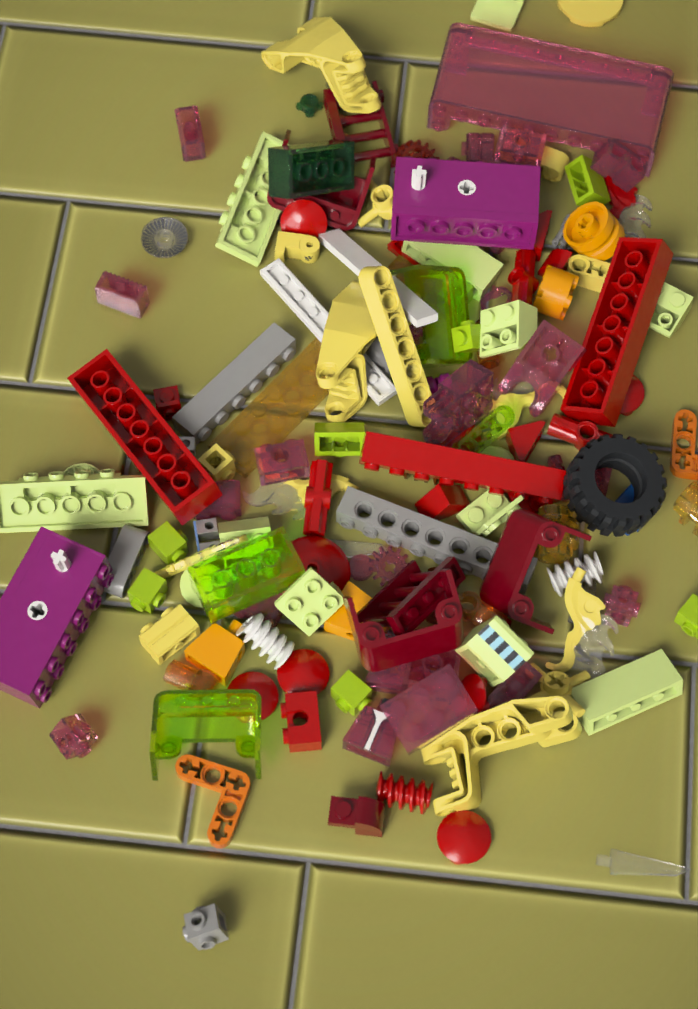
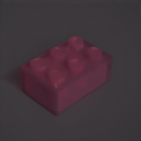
M450 664L380 705L383 714L408 755L413 754L446 734L471 716L478 714L477 707Z

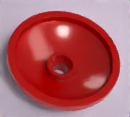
M304 536L291 541L281 550L274 565V583L280 596L310 566H315L317 573L329 584L331 582L335 583L341 592L347 582L350 581V565L345 553L333 541L320 536Z

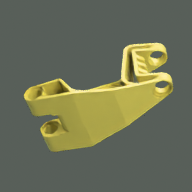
M332 17L312 18L297 29L298 35L290 40L278 41L261 53L262 59L268 68L283 74L301 62L320 68L340 107L346 112L368 114L377 111L382 106L378 94L371 88L364 71L366 62L362 52Z
M352 281L333 299L324 328L316 377L318 385L329 390L325 406L327 422H346L364 406L368 397L366 366L363 355L377 337V333L359 281ZM334 411H342L338 415H331Z
M560 696L511 700L471 716L428 746L422 748L421 753L425 765L447 762V766L451 768L449 775L454 780L452 788L456 790V792L433 800L435 815L447 816L455 811H472L480 805L482 799L478 762L481 758L536 742L542 747H549L578 738L582 731V725L568 702ZM557 707H565V711L553 712ZM571 721H574V725L571 729L562 730V727L568 725ZM517 728V733L514 737L506 738V732L509 729ZM483 736H491V740L487 745H480V740ZM462 754L464 755V758H465L466 770H465L463 758L460 756V755H462Z

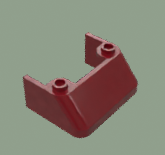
M287 130L267 194L269 205L284 211L289 203L296 200H311L322 206L327 216L328 226L345 231L353 229L357 224L375 170L376 158L371 157L365 179L358 176H350L344 181L342 188H347L348 190L311 196L293 195L292 193L330 188V186L297 176L300 168L298 159L293 155L285 153L291 131Z
M524 508L514 509L507 518L479 588L480 600L488 607L518 622L553 635L554 629L549 623L532 617L534 612L533 602L529 597L520 594L519 590L538 544L547 548L556 547L563 540L565 532L588 541L591 540L592 536L584 531Z
M443 568L439 570L447 598L438 602L435 607L437 624L386 639L383 627L375 621L359 623L352 597H342L359 660L366 670L378 672L454 650L462 644L464 640L462 607L451 569Z

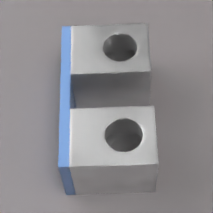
M216 518L193 521L198 552L220 544V541L199 544L200 541L219 539ZM222 554L206 561L222 562Z

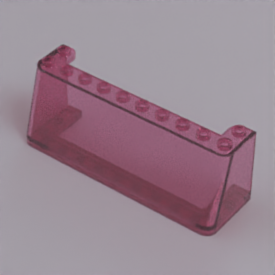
M453 23L448 30L428 106L427 128L435 131L447 130L451 119L459 122L476 124L481 127L521 134L526 137H535L549 142L566 144L571 147H580L594 152L629 158L628 168L634 175L649 177L674 73L671 69L663 66L473 25Z

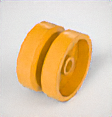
M596 201L585 203L573 211L563 228L564 240L573 250L580 255L605 261L613 256L619 237L625 236L624 226L603 203Z

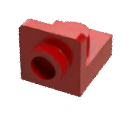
M177 385L153 389L156 410L164 419H172L181 409Z

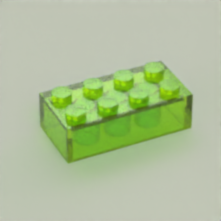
M284 526L187 567L190 582L210 623L286 591L305 573V568Z

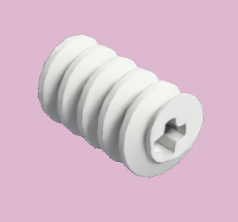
M596 551L593 552V560L588 554H584V563L577 557L574 558V566L568 561H564L563 570L558 564H555L554 573L546 567L553 589L560 597H563V588H566L569 577H572L577 567L586 571L581 581L582 588L584 581L589 587H592L593 578L600 584L602 583L604 574Z
M258 613L251 616L241 625L236 632V636L245 633L243 642L246 643L253 640L252 650L260 646L261 650L258 656L261 657L269 654L266 663L269 664L275 660V670L286 662L295 644L293 641L286 642L287 636L285 634L278 635L279 629L277 627L271 628L272 623L270 620L263 622L264 615Z

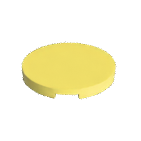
M557 0L559 10H562L572 23L584 27L603 26V23L617 18L621 12L623 0Z

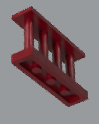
M372 81V89L378 94L382 106L377 111L368 114L362 113L344 117L343 114L339 115L338 110L341 107L334 97L331 88L323 89V104L342 176L351 175V165H355V162L371 160V157L376 159L388 157L391 168L396 167L399 147L397 143H393L383 106L385 101L382 89L378 88L377 81ZM376 120L379 121L381 128L380 130L350 135L343 132V128L347 125ZM382 138L386 147L358 153L348 151L350 144Z
M455 556L447 557L436 569L428 572H421L416 561L412 560L357 612L359 623L375 621L382 627H391L395 636L414 631L435 610L438 602L447 598L439 570L443 568L451 569L456 588L466 579Z

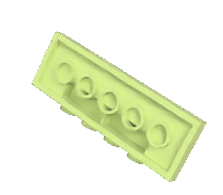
M264 131L259 137L252 156L247 155L241 166L245 171L243 175H238L234 183L237 190L236 193L231 192L226 205L230 206L228 212L224 210L218 223L222 227L215 247L256 267L261 262L281 210L269 205L267 194L283 141ZM289 144L287 145L285 153L295 156L300 164L304 152Z
M108 468L100 470V474H90L89 470H77L74 472V475H64L63 471H53L48 473L49 476L39 477L36 472H29L23 474V478H19L18 481H0V533L39 531L41 526L51 531L123 527L125 524L133 527L149 526L146 478L143 475L121 476V473H115L114 469Z

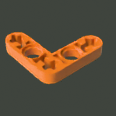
M687 409L678 411L673 420L670 471L678 478L698 480V455L695 454L697 418L692 411ZM682 418H685L688 423L686 431H682ZM685 439L689 442L690 446L688 448H680L676 441ZM681 456H685L683 463L685 469H680V465H678Z
M182 755L178 758L175 765L177 776L181 780L221 793L207 835L213 847L225 848L232 841L251 788L250 779L246 773L193 755ZM188 762L192 763V768L200 771V766H204L201 770V778H197L198 773L196 771L189 770L185 774L181 766H187ZM210 770H217L221 774L220 779L215 783H210L205 779L207 772ZM229 774L228 779L232 782L242 779L245 787H239L238 790H234V784L226 782V787H223L225 775ZM226 803L235 804L237 807L236 813L232 816H225L221 812L223 805ZM217 819L226 823L224 834L227 837H221L220 841H216V837L213 834L214 832H219L222 825L221 821H217Z

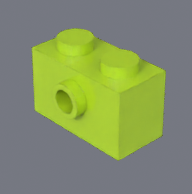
M582 154L565 166L576 205L582 206L585 203L595 201L605 205L611 201L598 162Z
M315 422V456H360L365 434L364 422Z

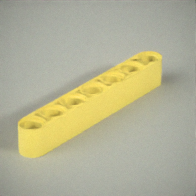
M385 266L364 267L359 273V283L405 418L411 426L433 427L438 421V412L392 274Z

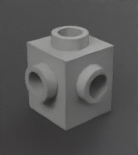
M215 903L197 907L192 912L184 914L185 926L182 927L185 940L188 943L191 942L198 950L211 949L215 944L229 940L225 914Z

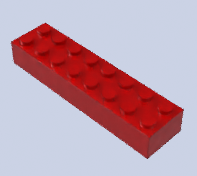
M619 237L560 410L568 418L580 423L590 421L595 425L616 427L673 257V252L663 239Z
M105 349L67 378L182 526L223 495L212 477L108 349Z

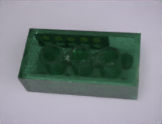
M332 139L268 148L269 196L293 199L354 189V141Z

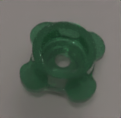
M313 94L303 95L300 102L296 104V109L304 112L308 118L313 117L316 111L323 108V103L318 101V98Z

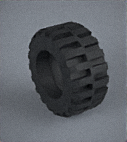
M608 434L599 436L598 439H592L580 449L566 469L567 474L563 479V485L566 488L563 494L566 500H570L567 507L570 512L575 511L577 514L575 519L580 524L582 521L588 524L587 529L592 532L597 529L600 530V535L609 536L613 532L615 537L623 536L625 533L632 534L639 528H642L661 508V503L665 500L666 492L664 489L667 487V479L662 477L665 473L662 464L658 465L657 460L659 458L655 452L651 454L647 450L649 446L645 443L638 444L636 442L637 439L628 436L625 439L622 434H613L610 438ZM599 468H612L623 473L633 486L634 501L631 503H617L604 496L596 484L595 470Z

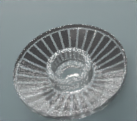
M160 217L150 221L141 232L143 248L147 253L157 258H170L179 254L188 242V233L185 226L180 221L170 217Z

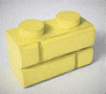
M179 604L175 608L172 606L167 608L162 613L161 619L156 623L150 622L146 624L140 631L139 639L145 650L158 665H161L200 635L201 632L198 623Z

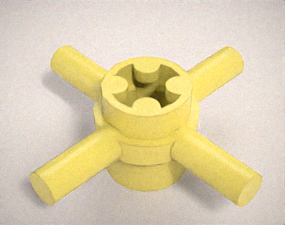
M371 179L368 189L371 192L373 208L358 219L357 224L361 228L378 215L386 220L392 219L394 191L389 185L378 186Z
M531 663L528 666L527 670L541 684L540 692L527 698L560 696L568 702L576 717L580 718L584 715L585 709L571 697L573 687L590 680L588 671L584 670L569 678L568 675L560 671H552L546 674L535 663ZM557 707L553 712L563 711L565 707Z

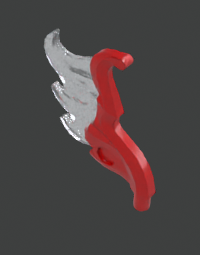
M610 161L605 170L603 169L602 171L611 200L609 203L612 209L609 211L624 226V237L646 238L641 225L646 224L650 228L651 220L643 208L646 207L649 211H652V204L646 197L636 195L638 189L631 183L619 180L614 176L617 165Z

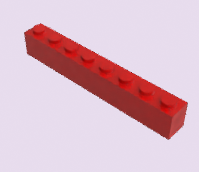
M366 431L364 434L359 464H363L364 469L370 471H379V468L388 469L391 475L404 476V473L413 474L414 479L429 481V478L439 479V484L454 486V483L464 484V489L479 491L480 487L489 489L488 493L503 496L504 492L514 494V499L522 495L524 501H528V498L531 497L538 499L539 504L550 506L553 505V502L561 501L564 487L563 479L566 475V470L370 431Z

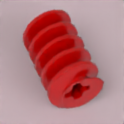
M380 771L375 797L382 803L387 799L389 808H392L396 801H398L399 810H403L407 803L409 804L410 812H414L416 807L419 806L420 814L424 815L429 808L434 782L432 781L429 788H426L425 780L422 779L419 785L416 786L415 778L411 777L408 783L405 784L404 775H400L395 782L393 773H389L385 780L383 772Z

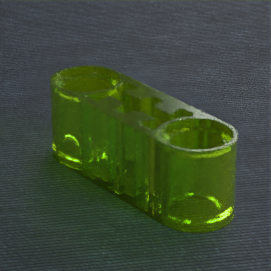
M506 405L493 409L456 441L452 448L461 449V445L465 444L468 446L469 451L481 453L514 423L515 413L513 409ZM497 413H501L504 416V424L498 422L496 418ZM488 427L492 429L484 435V438L478 441L475 440L482 433V430Z

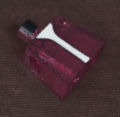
M381 698L377 709L364 706L343 738V749L390 767L400 725V719L392 716L396 704L389 699Z

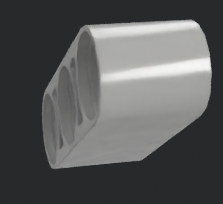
M127 524L122 527L108 559L113 569L111 573L114 574V579L110 587H105L103 592L121 598L126 596L124 592L126 588L130 587L136 573L134 569L140 564L146 550L144 546L149 543L147 536L150 532Z

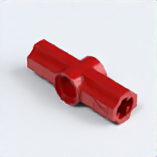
M520 249L516 251L515 266L508 275V282L513 286L511 302L521 300L532 305V295L539 286V281L534 277L536 253L533 250Z
M556 413L553 415L547 431L548 435L574 444L575 448L579 451L587 442L592 439H598L601 435L608 434L610 438L613 436L610 433L599 430L590 421L580 423ZM581 435H588L590 438L586 439Z
M318 459L312 461L310 466L309 486L306 487L304 503L306 511L303 535L324 537L326 533L327 511H330L332 494L330 486L333 463L327 460Z

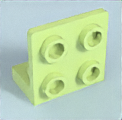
M477 0L470 19L511 32L525 0Z
M487 490L459 512L456 518L468 532L477 536L482 535L485 538L500 524L507 521L511 511L521 508L519 503L524 499L522 495L510 503L504 495L489 494V490Z
M309 568L274 602V605L304 633L311 636L344 604L342 598L344 595L335 583L331 582L329 584L313 568Z

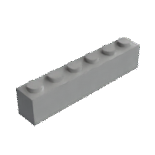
M274 322L172 417L174 429L183 437H195L196 445L200 441L203 442L208 439L212 430L217 425L225 423L229 414L235 408L239 409L251 393H256L268 377H273L285 361L288 362L295 356L296 339Z

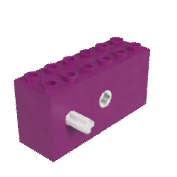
M410 156L396 157L391 240L534 250L539 219L541 166L485 163L482 161L439 160L435 158L424 159Z
M42 526L40 527L0 598L1 691L39 709L43 703L49 700L54 681L62 676L67 657H71L74 654L79 635L87 630L92 611H96L101 604V595L104 588H109L114 579V574L111 573L113 569L106 555Z

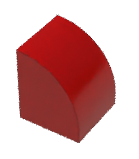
M565 249L552 250L538 270V275L543 277L547 265L567 271L568 262L573 252Z

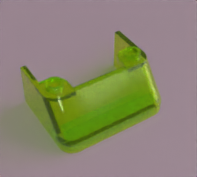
M417 264L390 270L392 276L405 277V285L414 293L420 294L421 299L438 313V321L421 326L423 344L416 345L422 367L434 368L470 363L473 353H454L451 328L461 326L460 322L469 320L466 278L462 269L459 267Z
M252 689L165 690L159 692L155 696L153 703L149 750L152 780L158 781L159 761L177 757L182 751V743L235 742L236 752L239 756L255 758L256 779H262L261 695Z

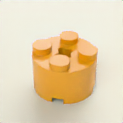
M547 265L532 306L538 308V313L563 321L580 276Z

